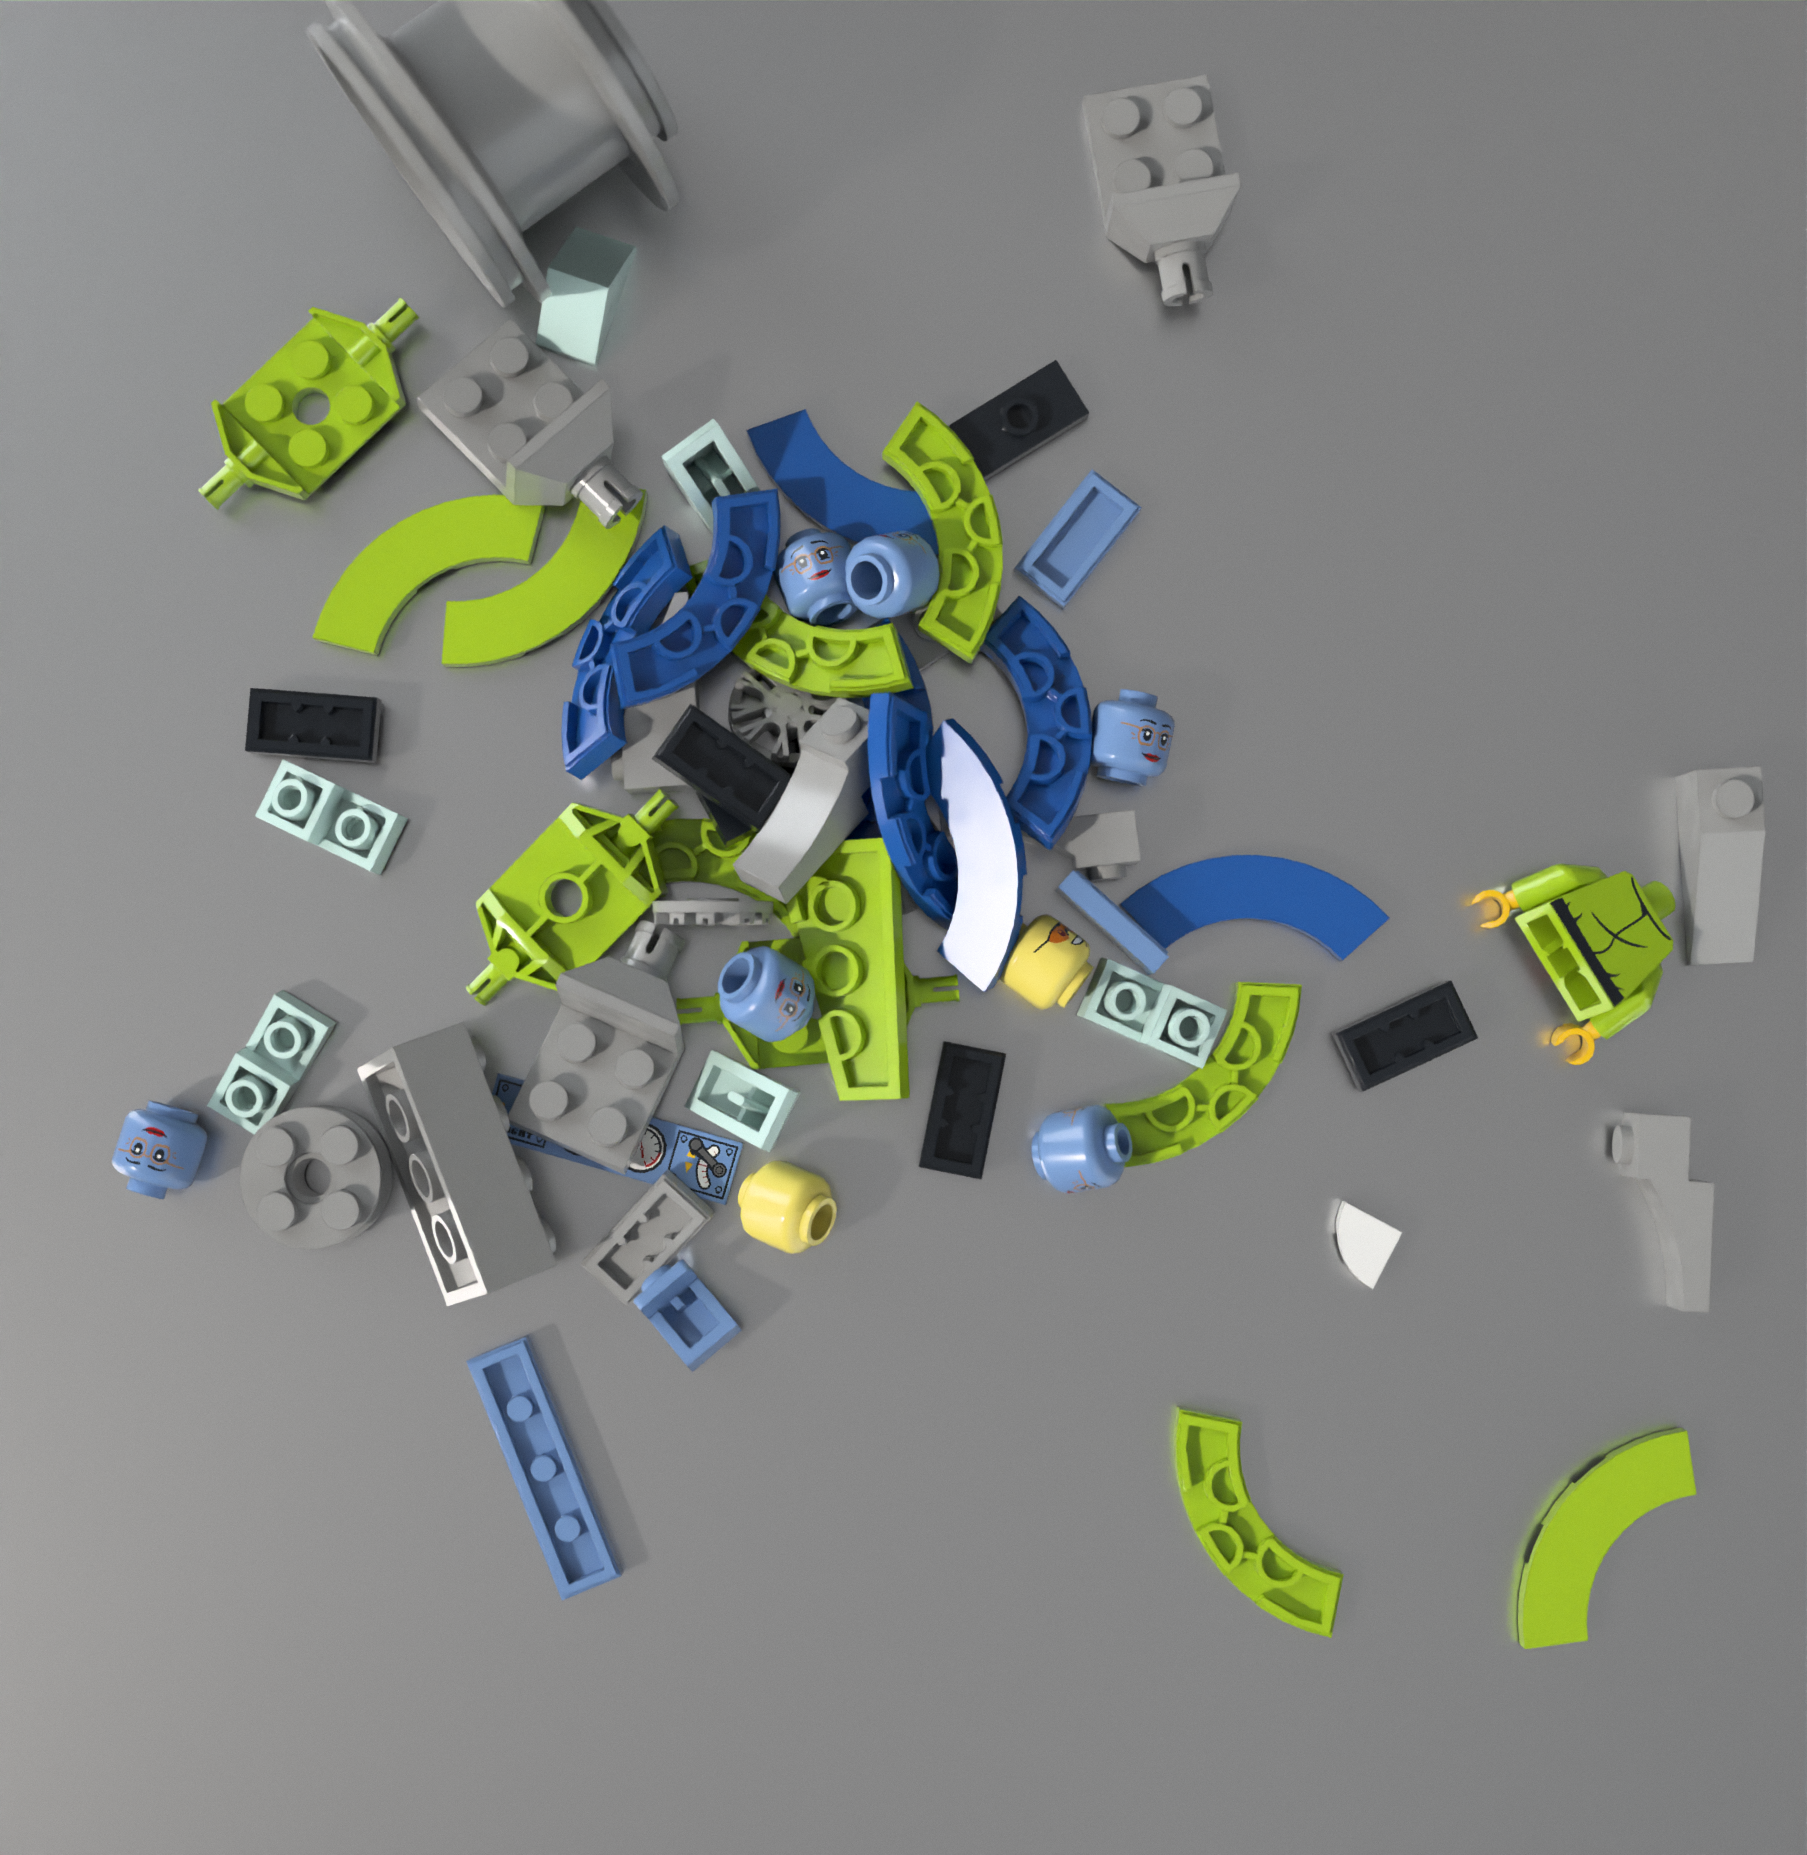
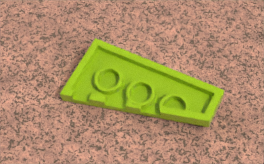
M883 838L844 840L786 904L791 924H796L803 947L806 959L801 961L802 966L809 971L814 980L815 995L821 1013L818 1023L839 1100L910 1098L900 878L893 867Z

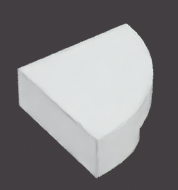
M1342 1201L1335 1224L1340 1253L1349 1271L1359 1281L1373 1289L1402 1232Z

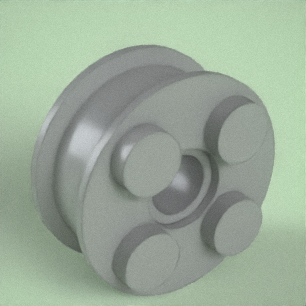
M332 1105L301 1107L288 1110L273 1117L254 1134L247 1145L241 1161L239 1175L240 1191L249 1216L267 1236L293 1248L322 1249L353 1239L375 1223L385 1209L391 1194L393 1164L383 1137L364 1117L351 1110ZM312 1159H318L325 1163L331 1174L330 1185L323 1194L313 1192L305 1182V1168Z

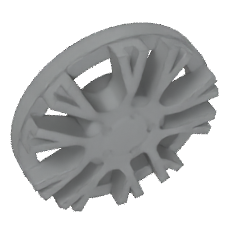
M754 669L748 672L745 670L741 674L740 679L736 680L735 687L730 696L728 707L730 729L733 734L780 767L795 768L802 753L799 740L820 719V715H823L833 705L838 697H831L832 699L823 701L816 700L812 697L814 695L812 693L790 688L771 680ZM763 679L772 690L768 692L758 681ZM745 693L758 698L762 702L757 705L740 704ZM762 717L761 720L753 722L744 727L741 724V722ZM767 731L778 738L773 750L764 748L755 741ZM797 738L800 753H789L788 740Z
M687 898V901H652V913H654V924L766 925L772 924L773 902L739 901V898Z

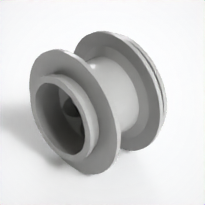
M324 0L335 22L324 28L316 21L306 29L320 57L392 163L463 260L503 308H506L515 301L512 290L520 284L540 303L552 295L545 277L524 243L522 232L618 164L636 187L659 209L669 211L679 203V194L674 180L653 140L656 136L665 142L678 133L675 117L650 68L606 0H439L387 38L376 33L349 0Z

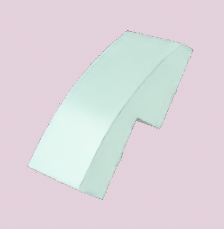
M282 759L255 815L257 818L378 875H381L408 818L284 759Z
M1101 957L1077 1016L1203 1069L1228 1010L1177 987L1159 982L1113 960Z
M284 990L274 994L246 1047L235 1053L207 1106L252 1134H255L266 1122L282 1113L311 1068L337 1022Z

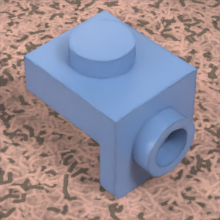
M680 1260L673 1267L668 1264L655 1270L643 1282L641 1286L642 1293L633 1301L692 1372L742 1331L684 1260Z

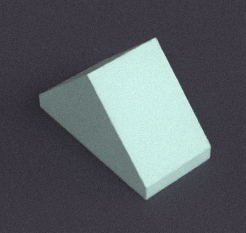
M575 227L547 270L546 281L552 295L542 302L536 345L539 348L597 367L637 250L636 246Z
M714 419L661 456L669 477L712 535V501L715 497L761 491Z
M711 1050L684 1107L760 1149L771 1152L784 1129L801 1091Z

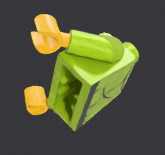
M1560 863L1511 884L1512 890L1503 894L1495 890L1482 891L1476 895L1471 906L1486 898L1495 899L1501 905L1502 912L1499 919L1480 925L1484 929L1499 927L1506 921L1510 911L1519 907L1524 913L1515 917V920L1578 1022L1590 1019L1582 1027L1573 1023L1563 1024L1557 1027L1551 1037V1043L1557 1046L1563 1043L1570 1035H1581V1048L1566 1059L1569 1064L1581 1065L1588 1062L1593 1056L1595 1040L1601 1036L1608 1040L1651 1008L1663 974L1661 962L1673 950V939L1661 920L1675 911L1676 903L1672 892L1661 882L1651 881L1641 888L1633 874L1627 871L1607 877L1597 866Z

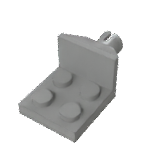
M1208 75L1084 95L1082 107L1106 238L1144 263L1156 262L1159 267L1163 289L1161 295L1165 306H1182V296L1186 295L1187 292L1189 304L1208 299L1213 295V288L1208 277L1205 254L1229 217L1241 187L1239 172L1225 174Z
M511 318L417 397V407L513 505L564 506L575 497L578 500L580 499L599 518V522L606 529H610L620 522L621 518L617 513L621 511L627 516L643 496L636 485H632L614 467V463L611 461L614 443L611 387L603 379H600L584 393Z
M645 920L638 922L634 930L635 935L620 961L606 957L560 974L555 985L562 1005L508 1114L510 1125L624 1175L633 1160L684 1051L680 1022L667 982V975L677 954L681 953L685 941L665 927L659 938V935L655 933L657 924Z

